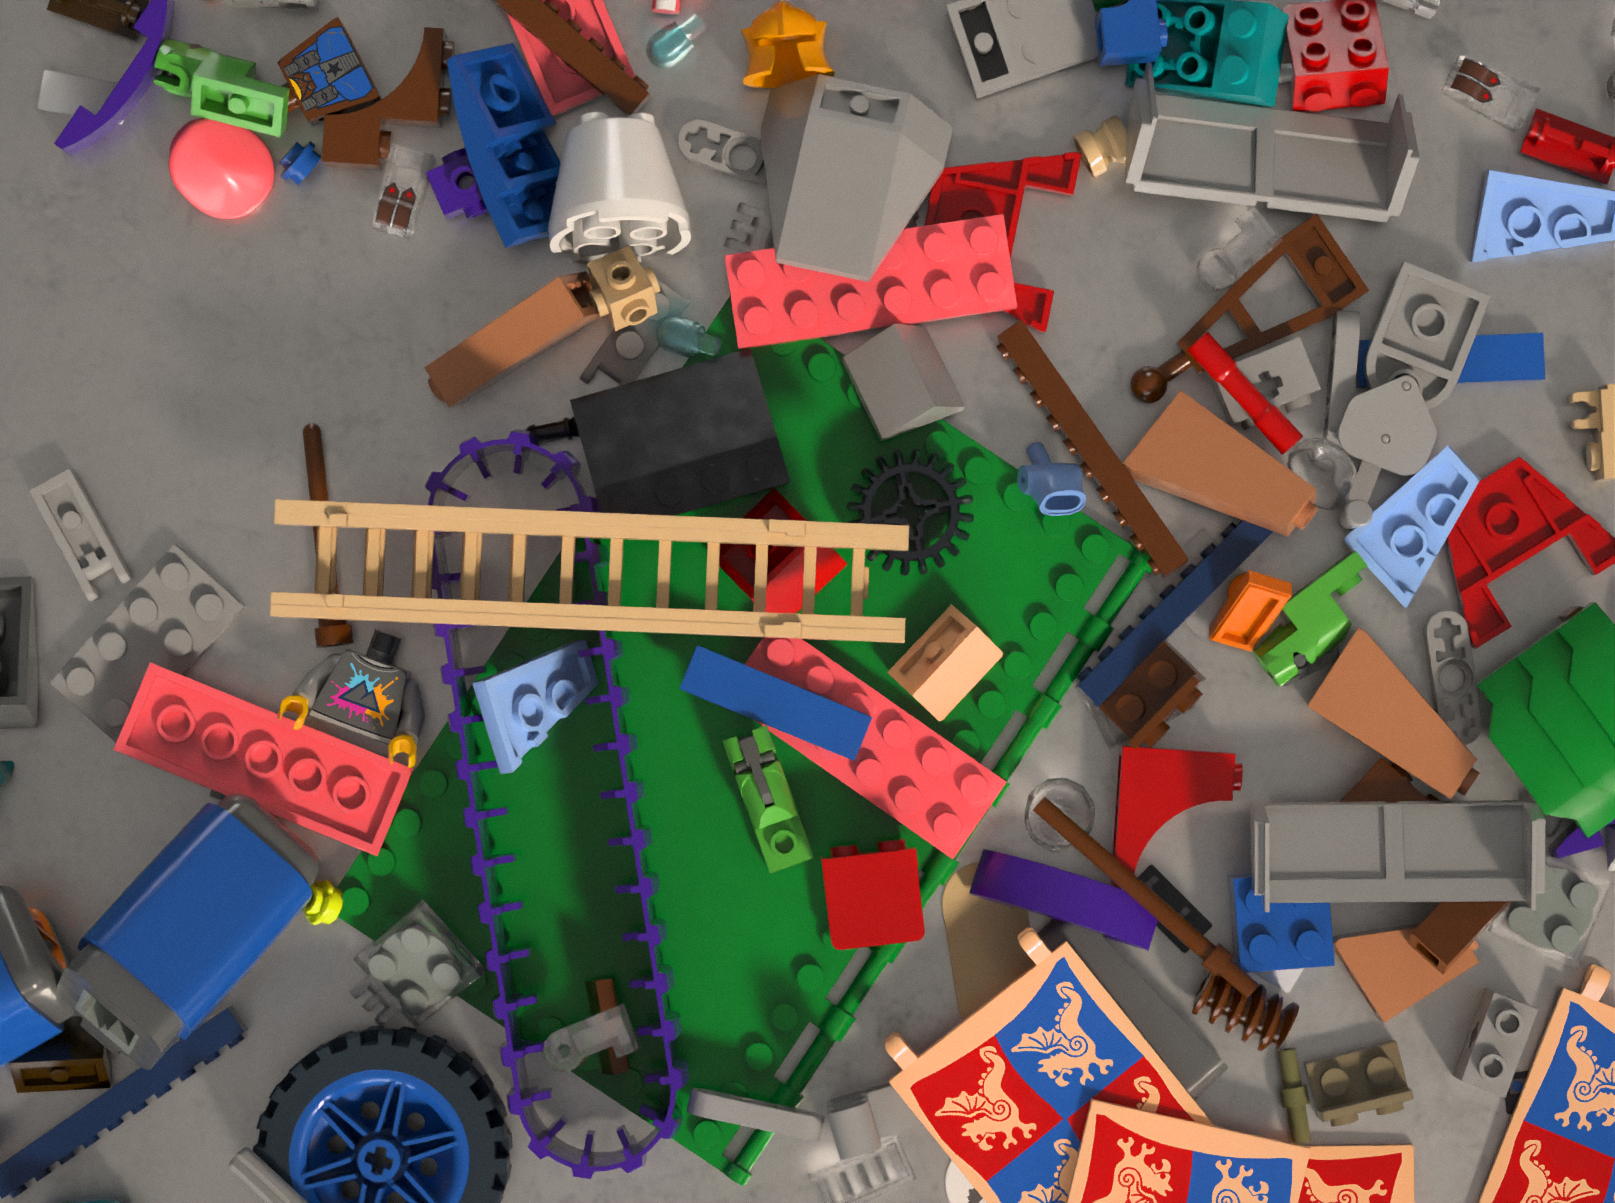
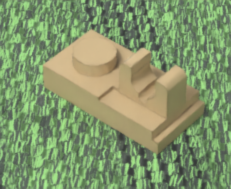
M1606 384L1598 387V390L1575 392L1569 396V403L1582 402L1587 407L1593 408V413L1588 414L1585 419L1571 421V428L1574 430L1594 429V434H1592L1593 443H1587L1586 461L1588 470L1595 471V481L1615 479V384Z

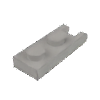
M657 279L660 286V292L655 294L658 313L649 316L640 324L629 325L617 331L613 328L579 379L588 384L599 369L620 385L636 381L690 302Z
M69 468L29 490L55 541L90 602L99 597L97 589L91 580L113 568L116 576L123 584L132 579L73 469Z

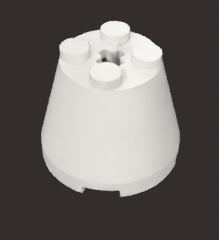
M602 112L586 113L580 117V125L567 133L548 225L549 247L553 253L562 252V250L573 253V262L587 265L591 261L630 245L638 261L642 263L641 256L652 254L661 249H665V253L675 254L688 245L691 240L689 214L660 131L654 125V117L652 115L636 113L629 115L627 118H608V115Z

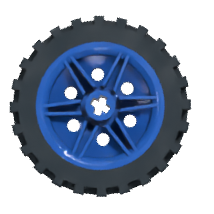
M384 1025L370 1026L362 1031L346 1032L325 1044H321L307 1054L276 1085L269 1096L270 1101L266 1110L260 1115L256 1127L260 1129L258 1143L253 1146V1152L308 1203H388V1196L393 1192H398L404 1197L405 1203H501L512 1167L510 1165V1150L513 1147L512 1133H508L505 1120L507 1111L503 1101L499 1102L492 1090L494 1084L487 1073L482 1075L471 1063L473 1058L464 1051L459 1053L446 1045V1039L435 1034L429 1037L416 1033L417 1028L402 1026L400 1029H387ZM374 1102L378 1105L379 1114L376 1118L368 1119L363 1116L361 1107L364 1103ZM419 1113L423 1116L425 1124L422 1129L413 1130L408 1125L407 1119L410 1114ZM339 1135L347 1143L346 1149L341 1153L332 1152L328 1147L331 1137ZM379 1147L386 1148V1157L393 1159V1164L388 1162L383 1169L376 1167L377 1159L370 1157V1152L375 1154ZM432 1158L436 1161L438 1166L436 1174L427 1176L421 1171L420 1164L423 1159ZM346 1181H355L359 1185L360 1191L357 1197L347 1199L343 1196L341 1188Z

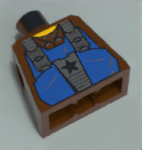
M339 17L331 20L277 62L287 81L281 86L290 88L288 113L301 108L307 121L312 126L324 123L325 115L355 112L382 100Z

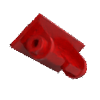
M1538 108L1535 109L1520 153L1607 185L1612 171L1615 169V137Z

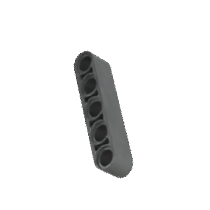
M1052 919L1037 933L1051 951L1065 940L1070 944L1194 1100L1229 1068L1100 933L1057 919Z

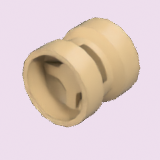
M1116 115L1104 120L1101 128L1097 129L1095 133L1084 130L1073 136L1078 152L1082 153L1081 159L1093 178L1105 173L1110 162H1126L1127 132Z

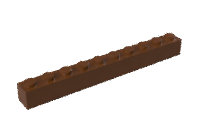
M492 0L627 116L636 114L650 98V93L647 91L649 86L636 75L632 79L624 72L627 67L614 56L610 60L602 53L604 47L592 37L589 40L585 39L580 34L582 29L570 18L565 22L557 15L560 10L549 0H546L544 3L541 0Z
M1018 321L997 336L999 345L996 346L997 350L1005 361L1009 358L1016 367L1013 369V372L1020 383L1024 384L1027 382L1032 389L1029 395L1038 408L1043 406L1049 414L1046 420L1055 432L1058 430L1062 432L1066 438L1062 442L1072 456L1077 454L1083 462L1079 466L1089 480L1093 477L1099 487L1096 488V491L1105 504L1109 501L1116 510L1112 513L1121 527L1127 525L1133 534L1129 538L1138 551L1143 549L1150 559L1146 563L1155 575L1160 573L1165 578L1186 564L1189 560L1187 555L1023 321Z

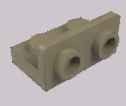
M1395 1040L1303 1062L1317 1117L1322 1122L1330 1120L1332 1127L1356 1122L1359 1120L1357 1113L1373 1109L1376 1110L1377 1115L1401 1111L1404 1109L1403 1102L1414 1099L1412 1089L1407 1085L1397 1041Z

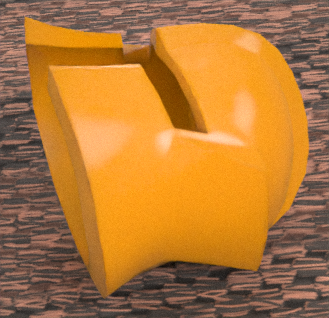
M779 0L773 3L769 9L752 21L750 28L741 29V34L749 54L748 68L742 83L753 88L770 89L817 74L833 77L835 73L828 63L823 49L827 22L817 21L812 14L794 6L789 1Z

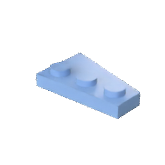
M1487 169L1469 261L1478 262L1499 257L1530 254L1531 252L1614 241L1615 191Z
M1447 445L1373 512L1372 519L1367 525L1355 528L1343 541L1353 551L1358 552L1367 564V567L1406 609L1481 478L1450 445Z
M585 639L572 641L472 683L500 774L514 772L521 765V758L532 747H538L548 737L546 732L560 718L567 717L599 684L591 656L579 658L578 651L588 649Z

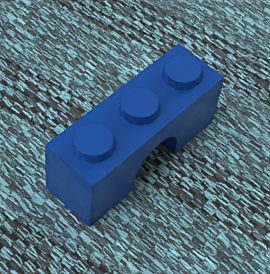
M1129 0L1122 6L1100 9L1095 19L1099 66L1156 61L1162 47H1166L1168 41L1165 18L1158 19L1156 1L1162 0Z

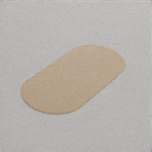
M979 862L971 863L958 870L948 881L942 898V910L956 998L962 1020H965L1035 965V962L1020 946L1017 938L1020 932L1030 927L1028 910L1016 906L1011 908L969 894Z

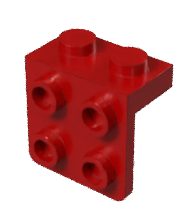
M1329 0L1289 4L1284 7L1283 12L1289 15L1286 37L1292 64L1290 90L1292 111L1317 112L1325 109L1356 106L1368 107L1385 104L1389 64L1375 0Z
M905 839L877 842V850L859 852L858 844L831 847L830 856L821 857L831 943L835 949L845 950L913 942L923 938L925 928L915 846L906 847Z

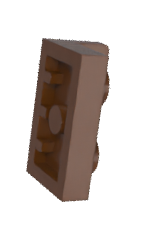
M1164 640L1099 708L1131 739L1128 743L1134 749L1142 746L1145 742L1150 747H1153L1171 728L1165 721L1177 709L1185 714L1202 697L1203 693L1198 687L1206 678L1167 640Z

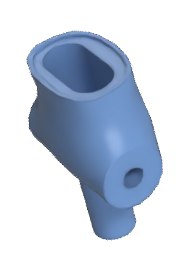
M1041 442L1030 444L1026 449V453L1032 465L1020 466L1017 474V483L1021 493L1031 496L1036 501L1040 511L1049 516L1070 515L1080 511L1086 503V495L1082 488V471L1080 466L1076 463H1052Z

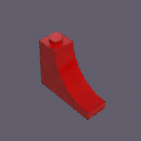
M1119 745L1112 855L1135 874L1137 863L1147 843L1172 817L1186 809L1207 802L1233 801V791H1241L1243 765L1242 763H1235L1236 754L1154 747H1138L1134 749L1132 746ZM1110 879L1111 886L1120 888L1114 881Z

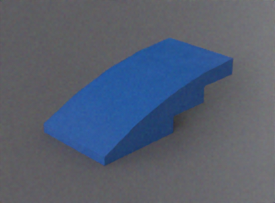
M514 43L451 56L447 60L455 112L467 157L483 201L505 248L548 237V225L556 189L555 182L558 179L561 162L545 134L557 123Z

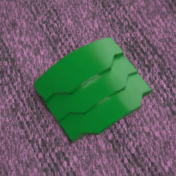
M1591 602L1476 684L1492 707L1488 731L1489 740L1513 770L1544 815L1573 819L1586 838L1591 837L1615 819V624L1596 602Z

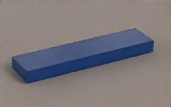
M1543 333L1476 335L1457 384L1545 380ZM1359 340L1356 388L1368 387L1364 375V359L1371 340ZM1397 375L1393 380L1406 375Z
M699 645L695 649L679 688L853 761L856 759L872 720L871 716Z

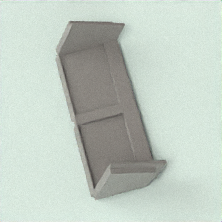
M1147 62L1143 78H1136L1128 106L1125 183L1133 184L1135 192L1255 206L1257 201L1266 202L1267 208L1387 222L1391 216L1400 217L1420 159L1411 112H1406L1403 94H1398L1389 123L1155 94L1152 63Z
M1523 800L1398 801L1397 803H1386L1385 801L1261 802L1259 805H1250L1252 888L1254 895H1262V904L1265 912H1270V903L1526 901L1531 910H1536V893H1545L1546 819L1536 802H1524Z

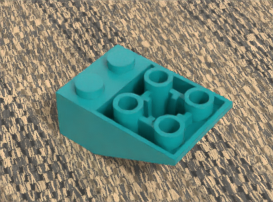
M1236 0L1156 1L1158 19L1165 18L1168 41L1167 46L1162 47L1156 61L1151 62L1155 91L1225 103L1275 106L1286 38V27L1289 19L1287 13L1270 3ZM1147 63L1128 64L1125 86L1134 88L1136 78H1143Z

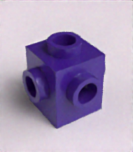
M465 148L445 155L441 158L444 165L426 172L442 212L448 220L464 213L467 219H472L488 212ZM464 179H474L473 185L470 188L461 189V183Z

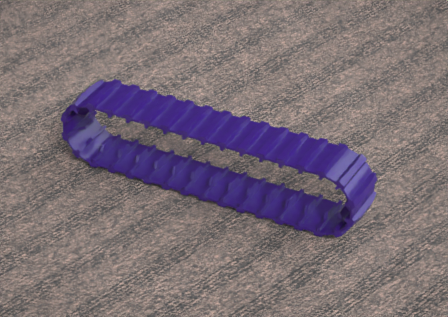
M515 429L511 431L507 439L482 442L475 436L470 437L460 443V454L442 472L432 471L425 483V488L431 493L428 501L430 506H444L448 493L468 503L471 496L453 488L452 485L470 465L476 463L482 476L488 481L493 476L485 456L513 450L515 455L513 473L523 475L525 461H528L529 452H532L556 463L550 469L551 473L541 483L546 490H549L559 479L563 480L566 476H568L574 486L579 504L556 509V511L601 513L599 500L587 496L581 482L577 478L581 463L569 451H560L552 454L546 449L537 446L534 434L525 430ZM434 531L432 589L437 590L438 599H453L451 584L460 582L461 572L451 574L448 571L443 539L459 532ZM585 538L587 551L575 554L574 563L589 562L594 599L573 604L608 606V592L603 591L600 568L609 562L607 547L596 544L595 538ZM433 624L435 636L444 637L448 663L441 666L440 673L442 683L452 685L455 711L448 714L447 718L449 730L459 733L463 758L455 762L457 778L467 782L470 806L462 810L464 825L474 828L478 852L469 858L471 872L473 875L481 876L485 900L477 905L478 917L481 923L489 924L492 947L484 952L487 969L495 971L497 974L499 994L492 999L493 1013L497 1019L504 1020L507 1038L499 1047L500 1058L503 1066L511 1067L514 1087L506 1095L508 1109L511 1114L520 1116L522 1124L531 1138L528 1148L539 1159L549 1156L553 1160L572 1168L574 1177L591 1179L594 1172L609 1171L617 1168H622L626 1173H632L645 1166L647 1152L653 1148L660 1138L670 1139L676 1135L683 1116L675 1102L678 1089L682 1088L689 1081L690 1074L688 1062L683 1057L676 1056L674 1040L682 1032L680 1014L677 1011L669 1010L666 994L674 986L675 978L673 968L661 962L659 944L667 938L668 934L666 921L662 918L654 917L651 898L660 890L658 874L647 871L644 848L653 843L651 827L641 825L636 801L644 797L646 793L644 781L633 778L629 753L638 749V742L635 733L625 731L622 706L630 703L631 697L629 687L618 685L615 660L624 655L622 641L611 639L610 631H600L602 646L579 650L578 654L579 658L603 655L609 694L585 699L586 705L611 702L617 741L594 744L593 750L594 752L618 749L624 787L601 791L600 795L601 799L626 798L631 833L625 836L609 838L608 846L633 845L638 880L616 885L615 891L616 894L631 892V894L640 892L645 926L641 927V929L623 932L622 936L623 941L638 939L639 942L648 940L653 973H649L648 976L631 979L630 987L631 989L645 987L646 989L655 988L660 1019H657L655 1023L638 1026L637 1032L638 1036L653 1034V1037L663 1036L667 1066H663L662 1070L647 1072L644 1077L645 1083L660 1082L661 1085L670 1084V1104L668 1109L660 1105L657 1109L643 1102L639 1113L653 1120L652 1125L656 1126V1128L638 1143L634 1135L630 1136L625 1125L617 1128L616 1132L623 1145V1149L612 1152H593L595 1131L588 1130L584 1150L573 1147L555 1136L564 1127L568 1119L562 1115L547 1128L533 1105L534 1101L550 1099L553 1096L552 1088L539 1089L538 1086L529 1087L524 1057L526 1054L544 1051L546 1046L545 1041L531 1042V1039L522 1041L517 1009L520 1006L536 1004L538 1002V995L514 994L510 961L512 959L527 957L531 954L530 947L517 948L516 946L507 948L502 913L522 909L524 905L523 900L500 901L495 872L497 864L516 861V853L493 855L487 821L489 817L508 814L509 809L508 806L485 808L480 770L497 768L498 765L496 760L478 762L472 723L484 720L482 714L471 716L465 676L487 673V667H463L458 630L478 625Z

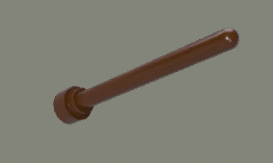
M309 423L303 428V442L310 501H329L321 429L317 424ZM313 526L314 543H315V553H316L317 527ZM336 572L335 594H339L338 581H337V572ZM318 619L319 628L314 629L317 648L354 643L352 625L347 624L346 620Z

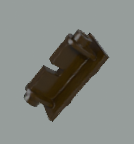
M50 0L47 10L136 40L138 31L133 26L148 6L149 0Z

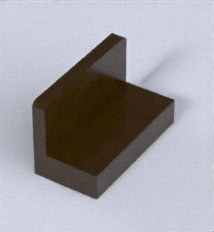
M71 1017L63 1022V1032L9 1062L16 1092L110 1088L112 1072L106 1047L80 1026L82 1017Z

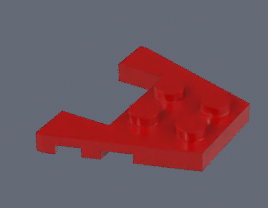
M1069 152L1062 155L1037 156L1021 160L944 168L931 189L924 226L1004 214L1011 259L1025 187L1073 196L1082 153ZM1014 283L1017 308L1002 312L1018 321L1022 320L1025 325L1037 332L1046 333L1054 290Z
M1521 457L1515 458L1479 481L1446 539L1461 609L1468 625L1470 643L1473 649H1477L1512 627L1487 587V584L1568 535L1592 575H1597L1615 564V538L1602 528L1598 521L1583 512L1565 497L1566 495Z

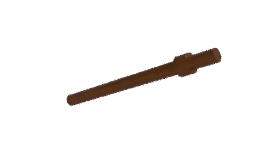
M1044 797L1037 804L1033 811L1196 953L1203 960L1201 965L1213 976L1221 975L1246 998L1255 991L1259 984L1231 960L1234 955L1220 943L1215 946L1048 798Z

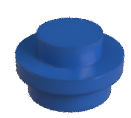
M309 141L303 147L296 142L279 162L285 168L280 177L285 181L290 178L297 185L300 184L322 157L313 150L316 145Z

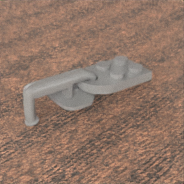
M1404 261L1401 263L1365 354L1364 375L1370 390L1353 397L1349 401L1338 428V441L1342 449L1347 454L1361 460L1339 514V523L1344 528L1352 529L1365 526L1371 521L1373 512L1368 501L1382 468L1398 475H1411L1417 473L1426 465L1437 438V428L1429 410L1443 403L1455 389L1491 295ZM1397 375H1406L1393 380Z

